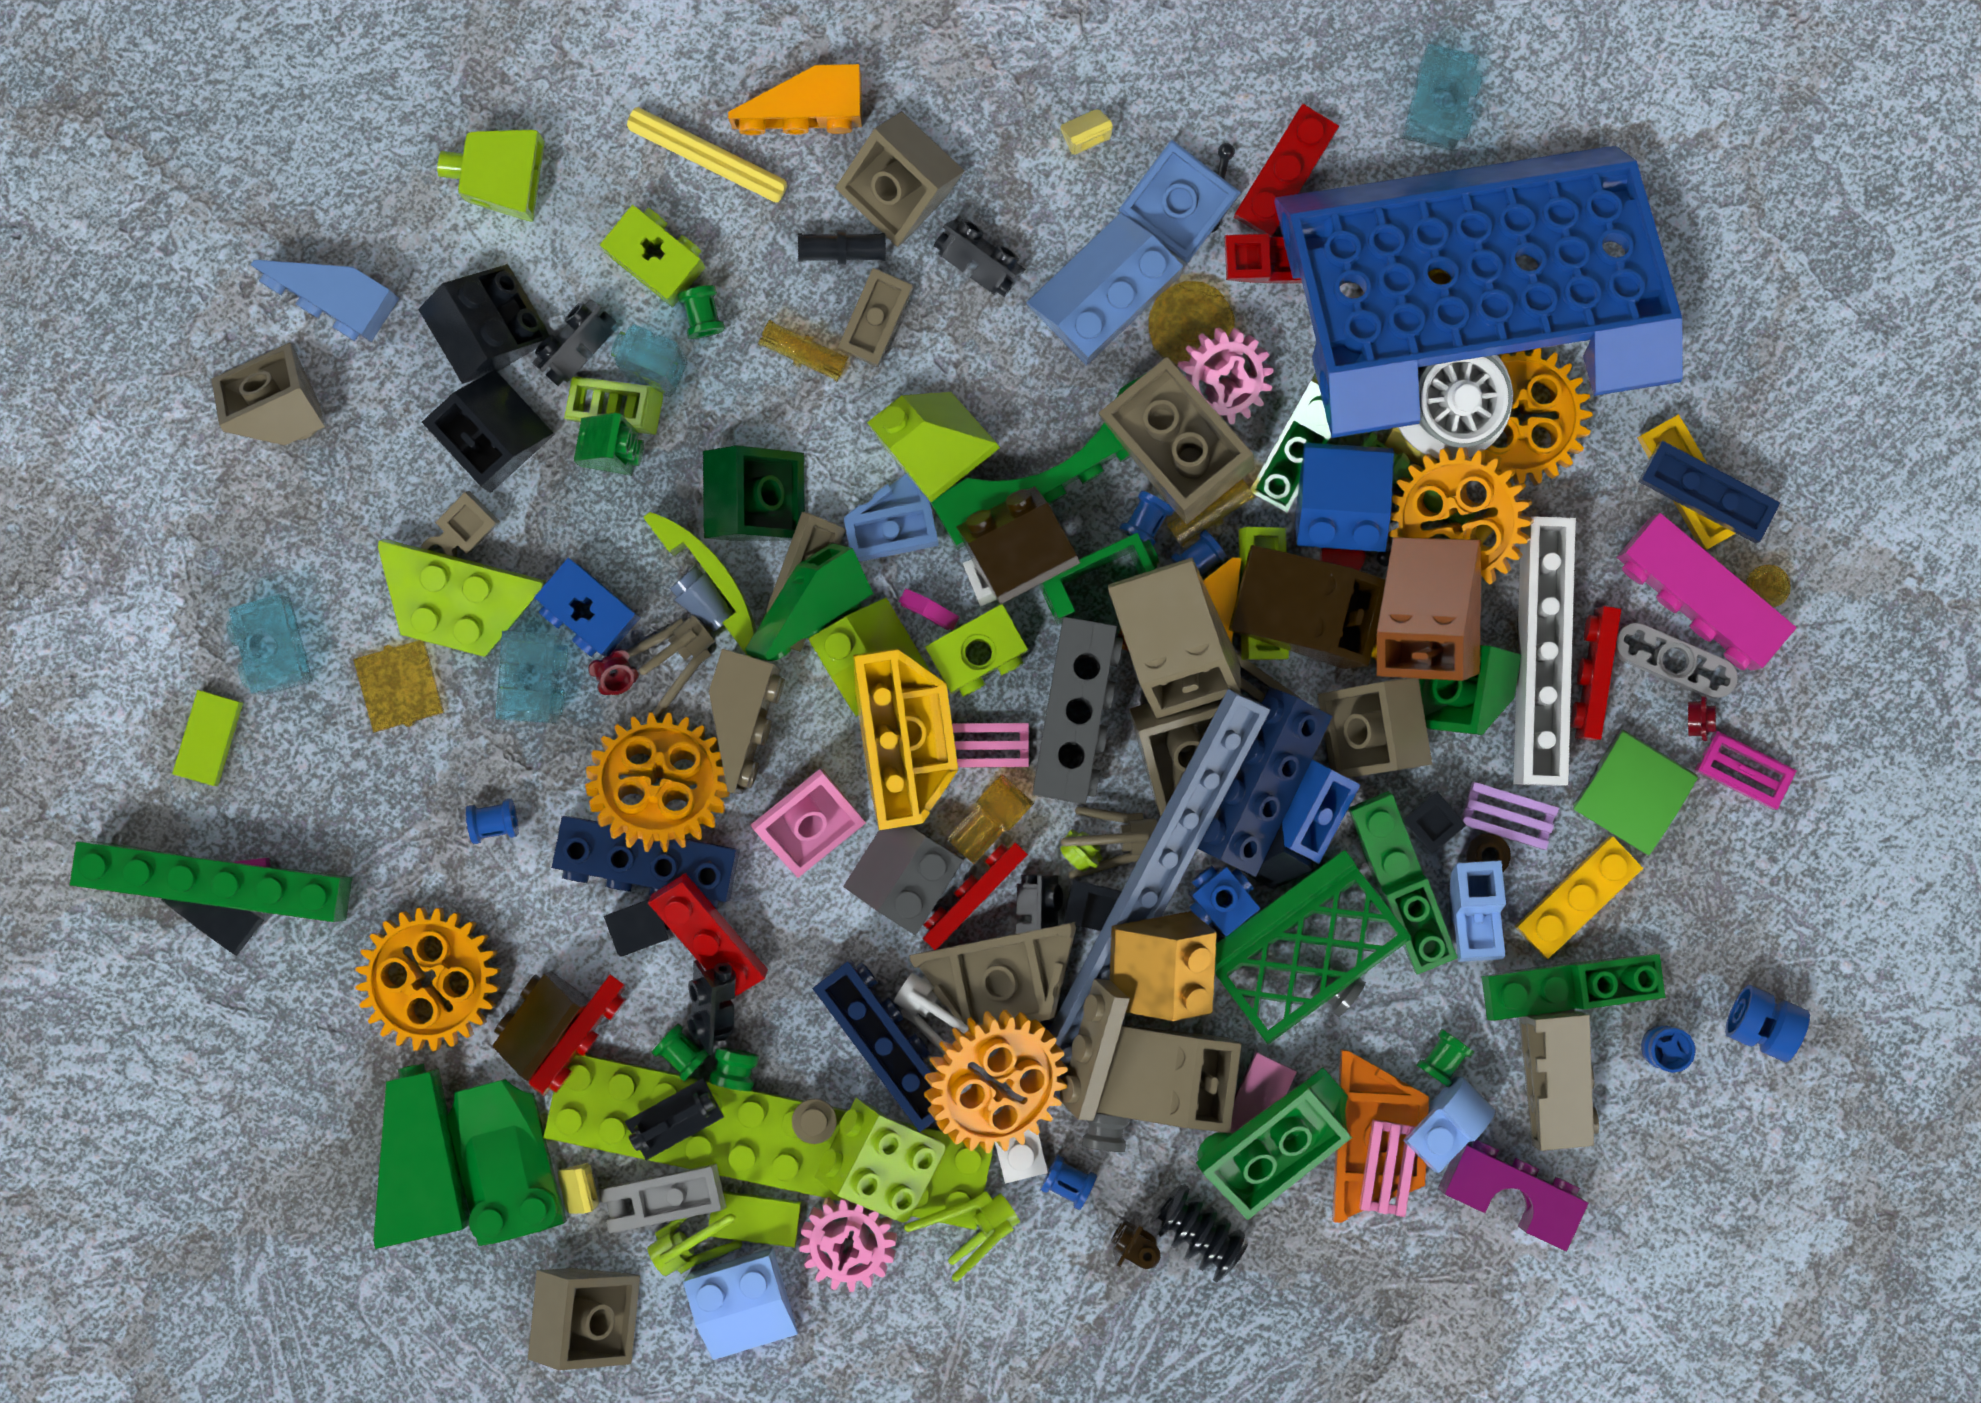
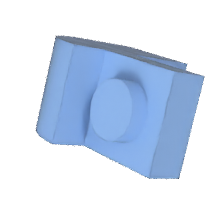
M1501 861L1456 863L1452 870L1450 879L1451 922H1454L1458 962L1500 960L1505 957L1501 911L1506 905Z
M1454 1077L1452 1079L1453 1083L1450 1088L1445 1087L1429 1103L1430 1113L1403 1140L1435 1173H1440L1469 1141H1475L1495 1115V1109L1464 1077Z

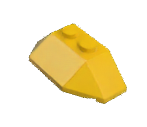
M898 648L853 655L855 693L862 742L878 829L886 830L922 824L930 814L929 811L939 800L958 771L947 684Z

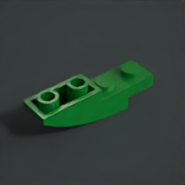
M1387 791L1349 807L1350 815L1361 841L1362 852L1380 896L1412 938L1403 945V948L1414 972L1418 975L1457 959V954L1428 878L1423 875L1393 794Z
M1660 954L1580 961L1517 969L1513 972L1481 976L1487 1020L1490 1021L1573 1009L1586 1010L1666 998Z

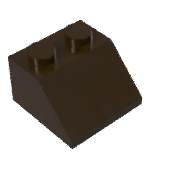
M1035 486L1028 490L1022 489L1013 492L1003 503L989 510L977 511L971 514L966 522L956 526L976 570L1000 605L1080 563L1077 554L1048 502Z
M552 971L544 973L541 978L535 974L520 994L525 999L523 1004L515 1014L509 1010L494 1029V1033L499 1035L492 1047L526 1081L532 1079L591 1000Z

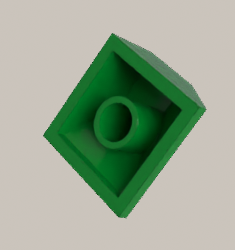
M1480 645V674L1464 681L1418 678L1426 728L1429 730L1483 735L1515 698L1521 654L1493 646Z

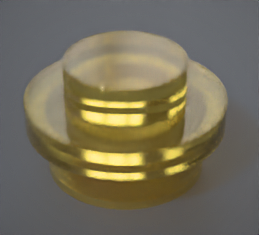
M1767 564L1753 569L1745 582L1750 589L1773 608L1784 603L1790 594L1791 584L1788 575L1783 569L1775 565Z

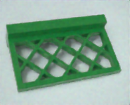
M1343 850L1216 944L1214 975L1220 980L1268 1045L1412 938L1359 871L1353 859ZM1357 883L1366 895L1364 912L1339 909L1341 893ZM1333 900L1332 908L1323 907ZM1371 902L1380 914L1370 913ZM1314 913L1331 915L1328 938L1303 935L1305 920ZM1337 916L1362 919L1359 942L1334 939ZM1368 922L1388 923L1397 936L1383 946L1367 944ZM1296 926H1298L1297 934L1288 933ZM1277 940L1294 941L1292 965L1268 962L1270 945ZM1302 943L1327 946L1323 969L1298 966ZM1333 947L1358 950L1356 966L1348 972L1330 970ZM1364 951L1374 952L1363 960ZM1262 952L1261 961L1253 960L1255 956ZM1242 966L1259 968L1256 991L1237 989L1228 976ZM1266 969L1291 972L1287 995L1263 992ZM1297 973L1322 976L1320 992L1311 999L1295 997ZM1328 977L1338 978L1329 986H1327ZM1244 997L1255 998L1253 1009ZM1261 999L1286 1003L1284 1019L1269 1030L1259 1018ZM1292 1004L1301 1005L1299 1008H1297L1295 1011L1291 1013Z

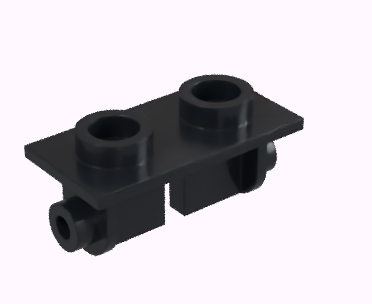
M954 219L944 224L943 228L951 234L947 235L943 232L934 244V247L940 250L938 255L962 272L966 271L972 260L978 263L970 278L994 296L999 293L1005 297L1014 285V282L1008 278L1012 277L1014 279L1026 270L1017 263L1019 258L1015 253L1002 245L994 247L982 238L984 233L978 226L965 219L961 221Z
M591 299L586 304L580 302L572 308L564 320L567 325L556 337L551 334L545 338L535 351L537 357L532 364L542 372L550 367L551 369L545 375L557 386L563 381L568 383L588 361L576 350L581 343L594 354L614 333L611 328L617 322L605 311L597 316L596 314L602 307Z
M1021 875V883L1016 884V914L1032 915V923H1016V934L1057 926L1058 911L1063 903V891L1058 884V875Z
M694 960L693 980H690L688 983L689 995L692 1000V1013L687 1016V1024L694 1040L699 1039L707 1053L711 1055L713 1054L714 1040L725 1041L734 1031V1004L731 999H735L736 973L728 963H718L713 969L704 970L699 961Z
M704 1078L626 1120L625 1123L631 1132L628 1136L632 1146L636 1151L640 1150L647 1161L724 1118V1115Z

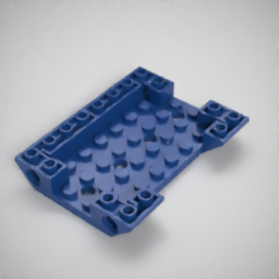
M1616 145L1275 197V207L1293 279L1301 278L1316 338L1312 360L1331 438L1419 424L1421 419L1418 367L1590 340L1583 359L1594 396L1679 383L1683 379V332L1679 304L1638 163ZM1607 242H1615L1622 246L1625 255L1612 257L1604 251L1602 245ZM1523 255L1530 256L1537 262L1538 268L1533 271L1523 270L1517 265L1515 259ZM1433 269L1444 270L1450 275L1451 282L1443 285L1436 284L1431 281L1428 272ZM1345 283H1355L1362 288L1364 294L1358 298H1349L1341 292L1340 286Z

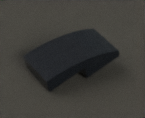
M161 899L184 919L236 956L264 921L253 911Z

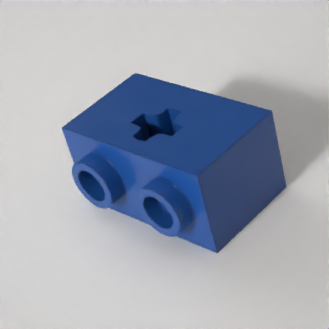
M569 557L534 597L543 605L538 612L558 629L563 623L576 633L572 641L591 657L596 652L605 657L609 656L641 618ZM580 602L586 605L593 602L589 609L595 615L590 620L583 617L577 620L581 613L576 607Z

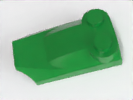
M1322 1067L1302 1084L1233 1134L1217 1132L1208 1136L1199 1146L1196 1164L1205 1177L1249 1220L1352 1138L1346 1125L1348 1095Z
M506 1079L455 1092L454 1102L447 1115V1120L470 1211L469 1228L473 1236L476 1237L478 1246L500 1243L564 1224L567 1220L546 1139L543 1138L544 1130L534 1093L522 1091Z

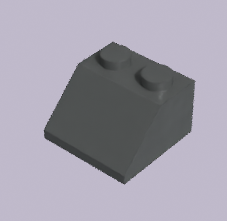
M911 825L879 830L843 887L873 909L916 936L964 859Z

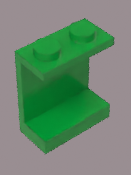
M1135 533L1080 559L1078 565L1039 584V588L1056 624H1062L1063 617L1073 618L1075 613L1063 584L1127 554H1130L1139 574L1155 570L1160 561L1150 540L1142 542L1139 534Z

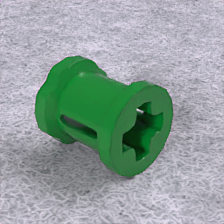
M713 285L690 288L677 295L679 302L685 306L690 327L687 330L688 339L710 337L725 331L724 322L719 321L714 301L717 291Z
M678 1023L651 1053L655 1057L661 1055L680 1073L679 1077L685 1082L709 1054L705 1049L701 1050L683 1034V1027Z
M1441 1029L1438 1033L1440 1038L1428 1057L1425 1060L1420 1059L1416 1065L1450 1088L1453 1083L1450 1079L1465 1057L1471 1058L1474 1051Z

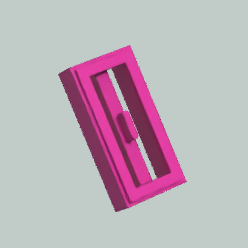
M1719 731L1713 732L1710 738L1711 742L1705 748L1702 754L1704 757L1697 764L1695 771L1772 810H1778L1797 770ZM1722 745L1782 775L1780 782L1718 752L1720 746ZM1713 761L1775 791L1773 796L1771 797L1711 767Z

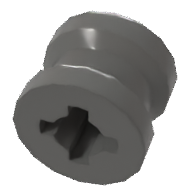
M1338 960L1330 966V970L1346 972L1345 965ZM1322 976L1310 993L1313 997L1320 992ZM1328 977L1327 986H1329L1338 978ZM1358 978L1328 1000L1327 1003L1331 1006V1012L1338 1017L1344 1014L1360 995L1366 982Z
M1096 1113L1094 1121L1086 1120L1089 1126L1088 1133L1082 1139L1083 1147L1108 1152H1125L1126 1141L1123 1139V1129L1129 1125V1118Z

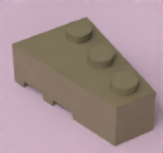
M1567 1010L1519 1017L1532 1146L1540 1151L1594 1146V1134L1599 1133V1119L1597 1110L1593 1107L1592 1097L1594 1072L1591 1065L1590 1015L1576 1010Z

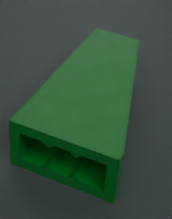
M424 1063L399 1068V1077L386 1081L373 1239L375 1249L456 1232L469 1226L470 1215L447 1120L448 1109L439 1068L426 1071Z

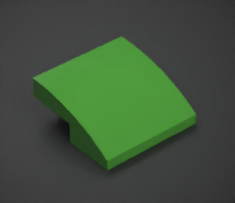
M1622 729L1599 761L1598 770L1573 804V810L1649 856L1682 807L1697 781L1698 775Z

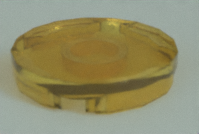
M1184 281L1168 288L1156 298L1148 316V335L1153 349L1162 359L1168 357L1178 367L1180 361L1189 362L1192 357L1186 351L1188 345L1196 349L1201 346L1199 341L1200 334L1203 333L1212 340L1214 339L1215 329L1221 328L1229 337L1235 325V317L1229 303L1218 289L1204 282Z

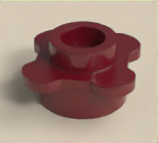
M615 649L611 655L604 657L602 660H593L589 664L588 672L591 676L596 677L599 682L597 688L602 695L622 694L629 690L638 679V671L630 666L628 662L629 654L625 649ZM611 670H617L615 673L610 674Z
M1702 696L1701 701H1688V736H1702L1703 741H1708V732H1716V705L1708 706L1706 696Z

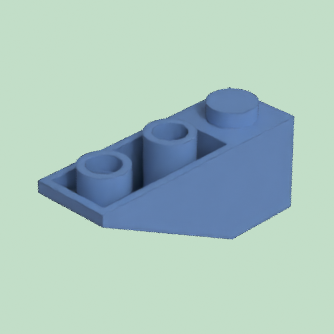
M253 260L251 263L252 267L263 274L259 282L281 296L285 289L299 297L295 304L316 318H319L322 312L334 318L336 321L332 327L353 341L361 335L372 342L399 300V297L388 288L354 267Z

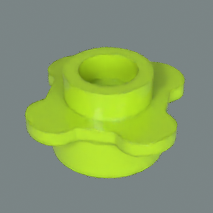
M1071 829L1065 837L1086 836L1089 834L1084 831L1078 833ZM1062 845L1060 847L1063 856L1082 872H1086L1091 866L1096 868L1103 859L1099 853L1101 850L1099 845Z

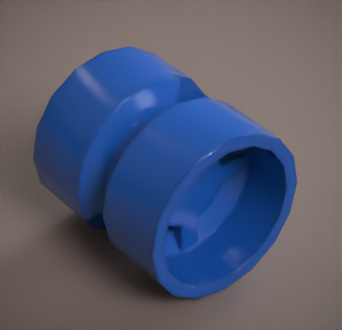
M1747 985L1740 992L1732 1006L1726 1022L1725 1034L1727 1037L1749 1047L1758 1043L1762 1053L1787 1063L1797 1053L1805 1038L1810 1022V1013L1808 1010L1785 1000L1776 1004L1774 995L1753 985Z

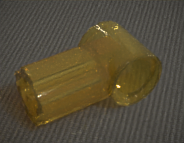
M1003 774L975 802L978 805L955 827L947 838L973 864L978 861L1005 830L1009 832L1034 804L1029 797Z

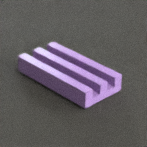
M1472 782L1461 819L1467 827L1547 850L1549 834L1552 833L1553 821L1555 816H1557L1559 808ZM1482 794L1544 813L1543 821L1478 802V795ZM1476 810L1540 830L1538 838L1472 818L1473 812Z

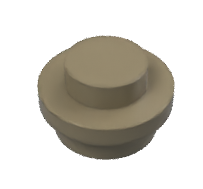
M821 1099L805 1100L798 1105L792 1116V1127L799 1139L809 1144H819L828 1140L834 1133L837 1125L834 1109L829 1103Z

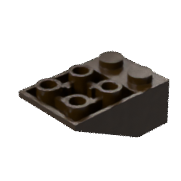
M1251 545L1228 630L1342 669L1369 666L1377 635L1386 580L1350 567Z

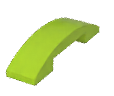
M652 512L647 513L643 516L644 520L669 553L676 556L688 547L736 612L722 623L747 655L745 648L755 634L756 626L745 596L729 570L706 545L689 531L663 516Z

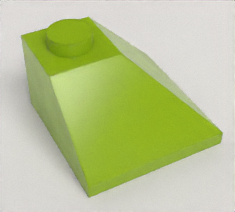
M952 392L901 395L867 422L886 451L930 502L934 501L1000 449L996 441Z
M886 597L847 615L808 639L855 717L859 716L855 693L853 655L898 648L929 670Z

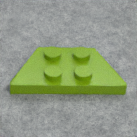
M381 539L378 542V551L400 635L483 657L489 655L509 628L521 617L524 610L534 600L535 595L546 584V580L388 539Z

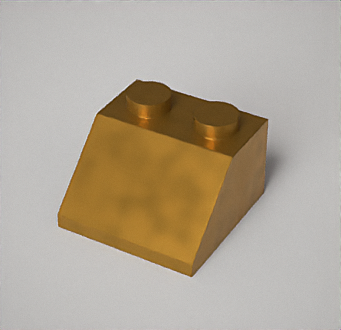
M1191 911L1113 925L1111 928L1110 981L1130 998L1126 1013L1169 1021L1213 1013L1217 932Z

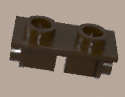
M1135 1213L1130 1222L1123 1219L1111 1239V1243L1114 1244L1112 1249L1116 1265L1121 1267L1124 1260L1127 1259L1143 1269L1154 1268L1161 1258L1155 1237L1143 1229L1138 1214Z

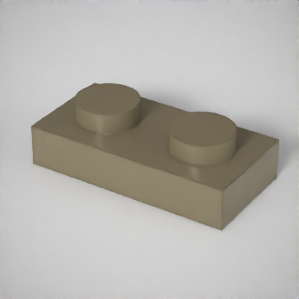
M872 268L838 345V350L879 368L912 293L913 285Z

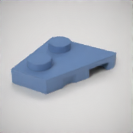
M907 474L903 475L892 485H885L873 495L871 501L867 504L859 505L843 517L849 547L853 548L859 562L939 546L930 501Z

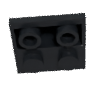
M508 264L444 282L418 309L462 384L476 380L493 370L500 371L537 349L540 343L550 335Z
M496 370L453 392L422 421L424 426L471 477L490 493L555 435Z

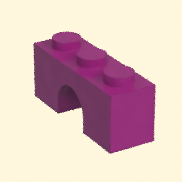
M1477 1139L1473 1141L1472 1146L1466 1144L1449 1162L1437 1188L1444 1195L1486 1213L1492 1198L1498 1192L1510 1188L1518 1189L1525 1200V1210L1518 1227L1527 1234L1567 1252L1589 1204L1577 1196L1580 1190L1579 1187L1556 1176L1552 1184L1537 1177L1539 1168L1518 1158L1514 1159L1512 1165L1496 1158L1499 1152L1498 1149Z

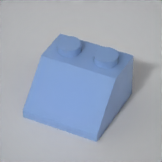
M774 1248L691 1272L683 1281L695 1325L713 1360L798 1334Z

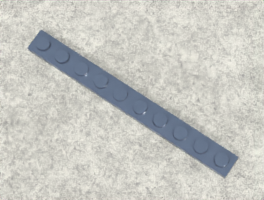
M1227 690L1049 1029V1032L1057 1039L1055 1043L1064 1051L1065 1055L1060 1060L1067 1068L1072 1056V1043L1078 1035L1084 1015V1002L1090 994L1094 979L1110 980L1112 926L1161 917L1271 710L1265 705L1233 690ZM1031 1070L1027 1071L1025 1077L1030 1073ZM1067 1072L1060 1075L1059 1077L1063 1079L1066 1076ZM1055 1091L1054 1094L1060 1098V1091Z

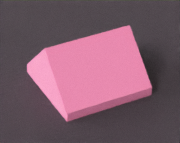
M819 769L750 826L794 875L799 878L866 824V822L827 773Z

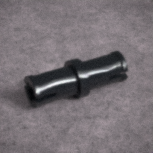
M837 230V234L798 233V262L837 260L838 265H846V260L886 261L885 233L846 234V230Z

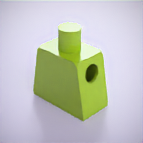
M538 130L469 132L466 135L463 153L440 151L437 173L439 177L458 179V193L466 202L521 220L533 222L545 141Z

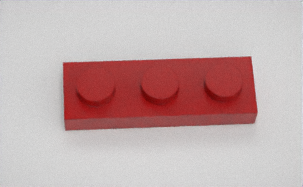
M1302 103L1233 218L1260 234H1269V238L1272 237L1280 225L1274 202L1275 197L1299 194L1336 134L1339 125Z
M1602 606L1594 609V615H1588L1584 628V641H1589L1587 659H1581L1577 674V683L1583 685L1580 702H1575L1573 705L1570 720L1571 728H1576L1575 739L1587 741L1602 739L1621 608Z
M1016 842L1010 848L1002 843L984 861L991 868L979 880L971 875L954 892L960 900L948 912L941 906L923 924L929 932L922 939L936 950L1028 854Z
M686 873L651 894L648 904L705 970L713 969L718 963H728L731 965L736 973L735 997L766 978L767 967Z
M611 974L607 977L528 1084L531 1088L544 1097L550 1089L557 1093L573 1072L567 1068L569 1063L577 1053L584 1057L600 1036L594 1032L596 1027L604 1017L611 1021L625 1003L626 999L621 996L625 990V985Z

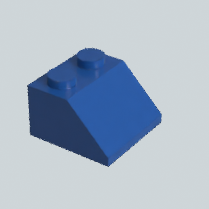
M1304 443L1294 518L1297 546L1386 551L1392 506L1393 448Z

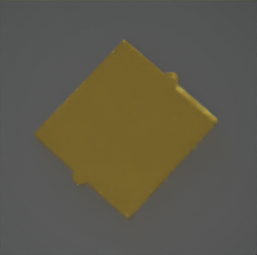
M418 640L397 647L386 645L383 651L353 659L373 733L401 725L413 727L415 721L445 713L425 641Z

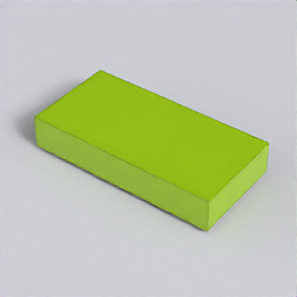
M197 690L172 772L173 775L211 786H219L243 702Z
M723 1191L726 1208L710 1213L709 1225L728 1214L735 1215L734 1222L710 1237L795 1248L802 1201Z

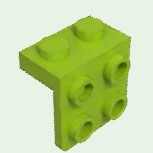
M855 1098L851 1108L841 1119L840 1129L829 1150L823 1154L815 1178L837 1196L904 1223L911 1218L945 1152V1146L938 1139L892 1120L870 1103Z

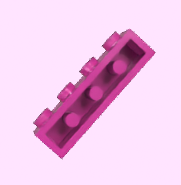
M1661 513L1650 517L1616 557L1625 564L1622 570L1629 578L1640 585H1643L1644 582L1658 592L1656 599L1660 604L1673 613L1682 612L1692 621L1689 626L1698 636L1708 642L1714 639L1726 649L1723 654L1725 658L1741 670L1746 668L1751 671L1762 669L1797 628Z

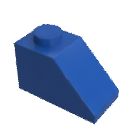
M1312 760L1282 821L1285 847L1320 863L1360 784Z

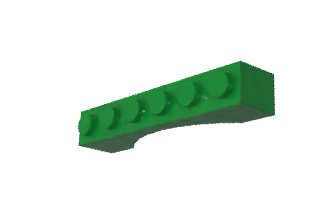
M1144 375L1121 387L1117 397ZM1104 422L1091 440L1062 464L1040 474L1016 480L986 481L967 478L946 490L934 501L930 502L956 549L959 550L965 545L956 526L966 522L971 514L980 510H989L1006 501V498L1013 492L1022 489L1028 490L1033 486L1037 488L1050 505L1067 494L1064 489L1067 485L1078 479L1082 485L1086 484L1105 472L1102 465L1115 457L1120 462H1123L1131 456Z
M76 841L69 886L327 922L346 921L353 877L213 860L104 842Z

